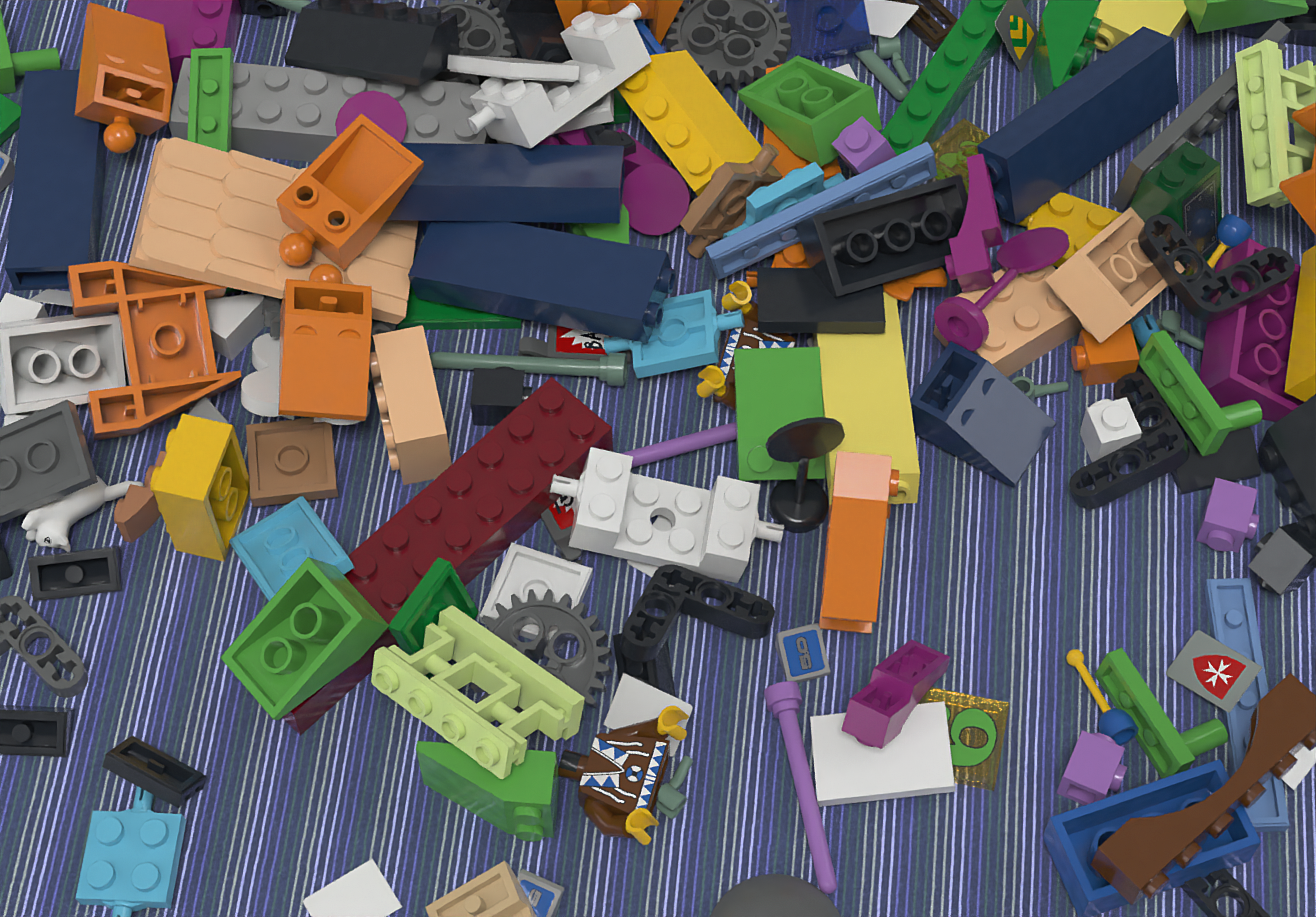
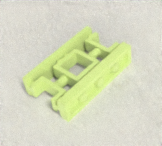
M1266 39L1235 53L1247 204L1260 207L1270 203V207L1277 208L1291 203L1279 188L1280 182L1311 170L1316 138L1291 117L1293 112L1316 103V65L1313 66V62L1307 60L1289 68V71L1283 69L1282 50L1278 49V43ZM1288 122L1294 125L1295 145L1290 144Z
M453 605L440 612L438 626L434 623L426 626L424 648L411 656L396 645L388 648L383 646L375 651L371 677L373 686L500 779L510 775L512 763L518 766L524 762L527 740L524 738L539 729L554 741L561 737L567 740L579 731L585 697ZM451 659H453V660L456 661L457 663L454 664V665H451V664L448 663V661H450ZM430 672L434 675V677L428 679L424 675ZM473 682L490 694V696L476 704L459 692L458 689ZM519 706L524 711L518 713L514 710V708ZM497 720L501 725L496 728L491 722Z

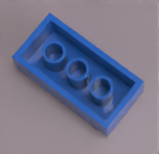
M1220 759L1049 818L1043 839L1078 917H1092L1129 904L1091 866L1098 847L1130 818L1156 817L1181 811L1205 800L1224 786L1230 779ZM1242 804L1231 814L1235 818L1233 823L1218 838L1214 839L1209 834L1198 844L1202 851L1186 868L1182 869L1177 864L1166 874L1170 880L1159 893L1181 886L1185 881L1197 877L1204 878L1211 872L1223 868L1229 869L1251 860L1261 840ZM1144 894L1139 900L1147 898V896Z

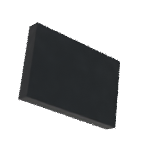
M757 267L758 332L885 333L883 283L834 298L812 268Z

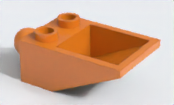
M90 2L87 5L75 116L109 125L104 132V143L110 151L123 154L129 152L134 147L136 133L149 136L169 123L173 83L164 25Z
M361 113L276 199L282 222L296 232L286 235L281 240L279 245L281 259L290 266H302L310 260L313 253V245L340 268L345 270L373 241L424 167V161ZM334 219L340 225L333 226L331 221Z
M321 264L316 266L310 273L309 281L286 279L280 309L278 415L366 420L372 328V286L343 284V276L334 265Z

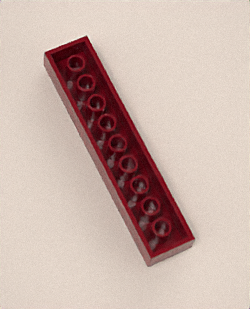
M551 377L350 553L348 557L355 568L343 575L388 625L438 557L451 562L464 587L467 586L509 548L511 542L514 543L541 519V514L562 496V494L550 493L554 474L579 480L591 447L613 452L612 427ZM389 628L381 634L358 661L282 717L300 736L372 672L374 654L377 649L383 646L388 648L392 645L399 647Z

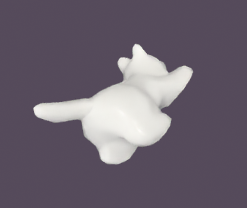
M96 475L97 483L29 511L21 527L27 531L25 537L28 541L36 540L39 546L61 548L69 552L71 546L68 534L70 527L74 523L97 510L105 501L125 496L130 484L145 486L139 481H125L107 486Z

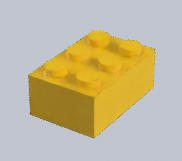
M182 414L177 429H171L168 434L165 447L167 454L162 466H157L153 471L150 489L155 495L158 510L163 516L166 531L170 534L176 551L225 562L231 546L229 540L235 536L250 496L249 475L233 425Z

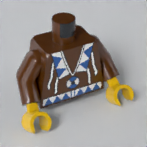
M736 281L729 285V290L736 297L732 293L726 294L722 297V306L728 311L741 309L744 315L745 327L729 329L718 367L709 365L700 371L698 376L705 381L697 386V393L700 397L706 398L713 394V402L722 403L734 411V349L796 346V340L789 336L788 333L758 332L757 304L754 301L749 302L752 292L748 284L743 281Z
M677 706L666 707L657 718L613 729L609 733L596 734L589 755L564 750L559 763L558 774L561 777L580 782L578 789L579 805L583 808L586 817L604 836L618 838L635 837L642 845L650 843L651 837L647 834L650 825L657 827L660 824L653 816V812L658 799V791L662 786L670 760V741L665 739L670 735L675 740L681 741L687 736V731L676 724L681 720H687L689 715Z

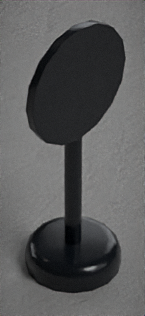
M815 417L791 422L769 436L765 444L769 457L774 460L788 463L798 462L796 479L781 480L773 488L769 497V513L773 521L778 525H784V530L788 532L807 533L815 530L824 522L828 513V497L823 487L815 480L807 479L809 460L831 452L842 443L845 437L842 423L833 418Z

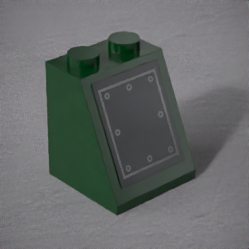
M1186 141L1142 178L1130 207L1144 222L1157 214L1172 218L1207 262L1219 245L1216 233L1217 226L1222 219L1220 163L1207 155L1202 149ZM1163 234L1156 235L1157 237L1162 236L1164 239H1166V236H1164ZM1179 261L1185 268L1181 273L1182 275L1190 276L1194 274L1192 267L1188 263Z

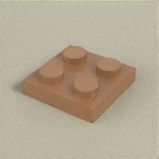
M314 417L246 425L250 499L253 507L290 503L300 496H303L306 501L339 497L333 424L314 422Z

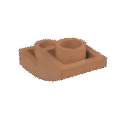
M160 451L155 466H149L145 476V487L130 484L125 498L119 499L116 504L114 522L117 524L125 542L133 543L161 516L155 495L150 489V482L154 469L163 464L167 454L165 451Z

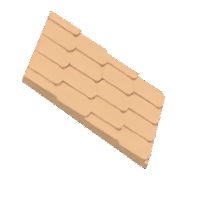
M177 137L170 139L162 138L155 146L128 265L282 299L286 279L309 281L310 273L316 266L331 264L340 270L343 276V284L372 286V319L399 324L406 317L410 288L408 273L413 264L419 220H386L373 241L345 270L340 268L313 245L312 256L306 264L297 267L290 266L281 259L279 245L286 235L296 232L282 222L276 199L307 168L299 170L239 151L231 150L228 153ZM334 219L331 221L333 226L340 225Z

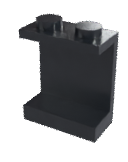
M555 0L500 1L498 8L523 59L561 64L573 60L560 34L565 30Z

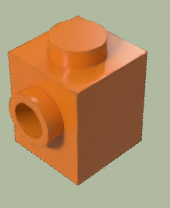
M1124 324L1101 344L1092 334L1085 329H1081L1077 346H1072L1071 359L1074 370L1081 373L1084 386L1116 383L1122 376L1136 372L1139 355L1131 324Z

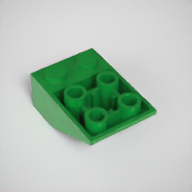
M1048 1L1042 13L1032 60L1038 101L1079 73L1083 65H1090L1096 49V44L1091 43V41L1095 42L1102 24V19L1097 18L1100 1Z

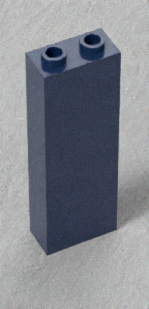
M1143 26L977 145L978 154L983 153L990 173L999 217L1018 224L1179 104L1174 38Z
M80 69L25 71L5 270L14 291L69 289L68 266L98 262L107 147L103 136L105 129L109 125L75 116Z
M400 143L424 161V167L387 220L620 223L625 185L624 146L535 145L532 148L516 144Z
M431 221L408 273V277L418 299L648 343L653 329H658L661 325L664 311L663 302L666 294L673 292L676 282V271L671 267L668 252L510 222Z

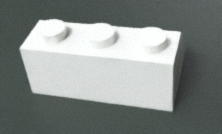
M101 313L74 317V314L0 323V404L5 414L43 410L65 400H69L75 403V405L88 403L89 391L126 386L122 336L118 314Z

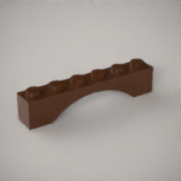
M1289 673L1258 702L1250 718L1249 740L1243 762L1224 786L1205 800L1181 811L1156 817L1130 818L1098 847L1091 866L1131 905L1135 904L1144 894L1149 899L1155 897L1169 882L1170 878L1166 874L1178 864L1182 869L1186 868L1202 851V848L1198 845L1209 834L1214 839L1218 838L1233 823L1235 818L1231 814L1241 804L1246 809H1249L1260 799L1266 791L1263 784L1271 776L1280 780L1297 763L1298 759L1294 755L1299 750L1306 747L1311 751L1316 747V695L1293 674Z

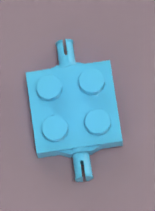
M816 162L802 169L796 168L790 171L785 178L768 187L762 186L747 197L745 221H743L742 225L727 233H723V239L844 182L846 179L841 173H837L824 181V172Z
M711 289L666 298L663 302L664 311L661 325L658 329H653L648 343L618 337H604V348L607 355H609V352L617 353L631 350L633 354V369L637 378L719 362L718 340L721 331L745 327L744 315L741 309L718 315L715 298Z
M136 786L132 809L121 812L93 811L75 899L81 905H102L113 910L112 917H131L132 912L148 907L171 908L187 821L182 814L156 813L152 811L154 795Z

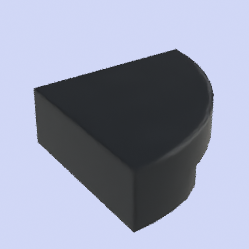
M592 125L583 128L584 138L588 145L624 146V157L636 153L635 141L625 132L619 133L614 130L604 129L603 125Z

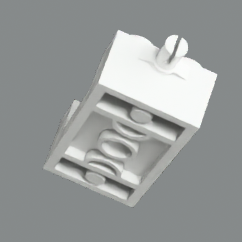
M631 2L621 11L612 15L596 14L591 11L584 12L576 16L571 21L572 25L560 33L573 59L562 64L579 66V80H576V82L540 81L533 83L491 77L485 80L480 86L481 90L470 97L477 113L467 118L469 128L474 133H479L485 127L489 137L492 139L528 148L534 147L652 61L634 23V20L641 17V11L638 6Z
M593 447L590 448L583 473L579 480L557 476L556 474L553 475L550 493L575 497L576 509L569 547L656 566L674 564L711 578L738 583L748 564L751 544L755 537L780 543L782 540L784 525L759 520L757 510L759 484L717 476L714 486L710 491L630 473L633 456ZM655 515L665 516L671 521L673 528L668 531H660L651 524L650 518Z

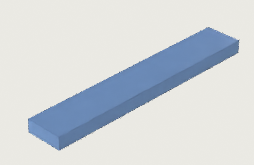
M925 142L705 247L716 278L718 280L800 242L801 239L796 224L811 216L906 190L937 175L934 151L929 143Z
M1250 578L1206 579L1204 591L1211 637L1263 667L1232 711L1228 713L1222 709L1224 726L1228 733L1227 746L1233 776L1244 759L1249 740L1250 718L1258 702L1268 693ZM1271 776L1263 784L1266 788L1265 793L1249 809L1245 808L1256 832H1284L1290 826L1283 781Z

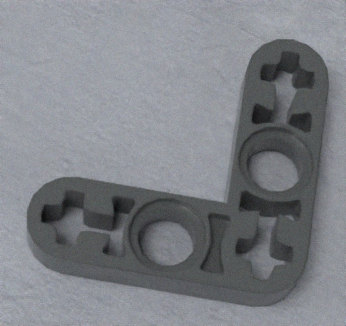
M13 595L1 598L0 656L11 648L54 694L63 698L74 697L80 694L88 683V672L80 657L24 599ZM11 612L14 615H18L25 629L20 633L11 621H6L4 617L6 614ZM40 637L51 640L49 649L42 655L35 656L27 652V648L32 640ZM57 659L67 672L73 673L74 678L72 680L60 679L55 667L52 665Z

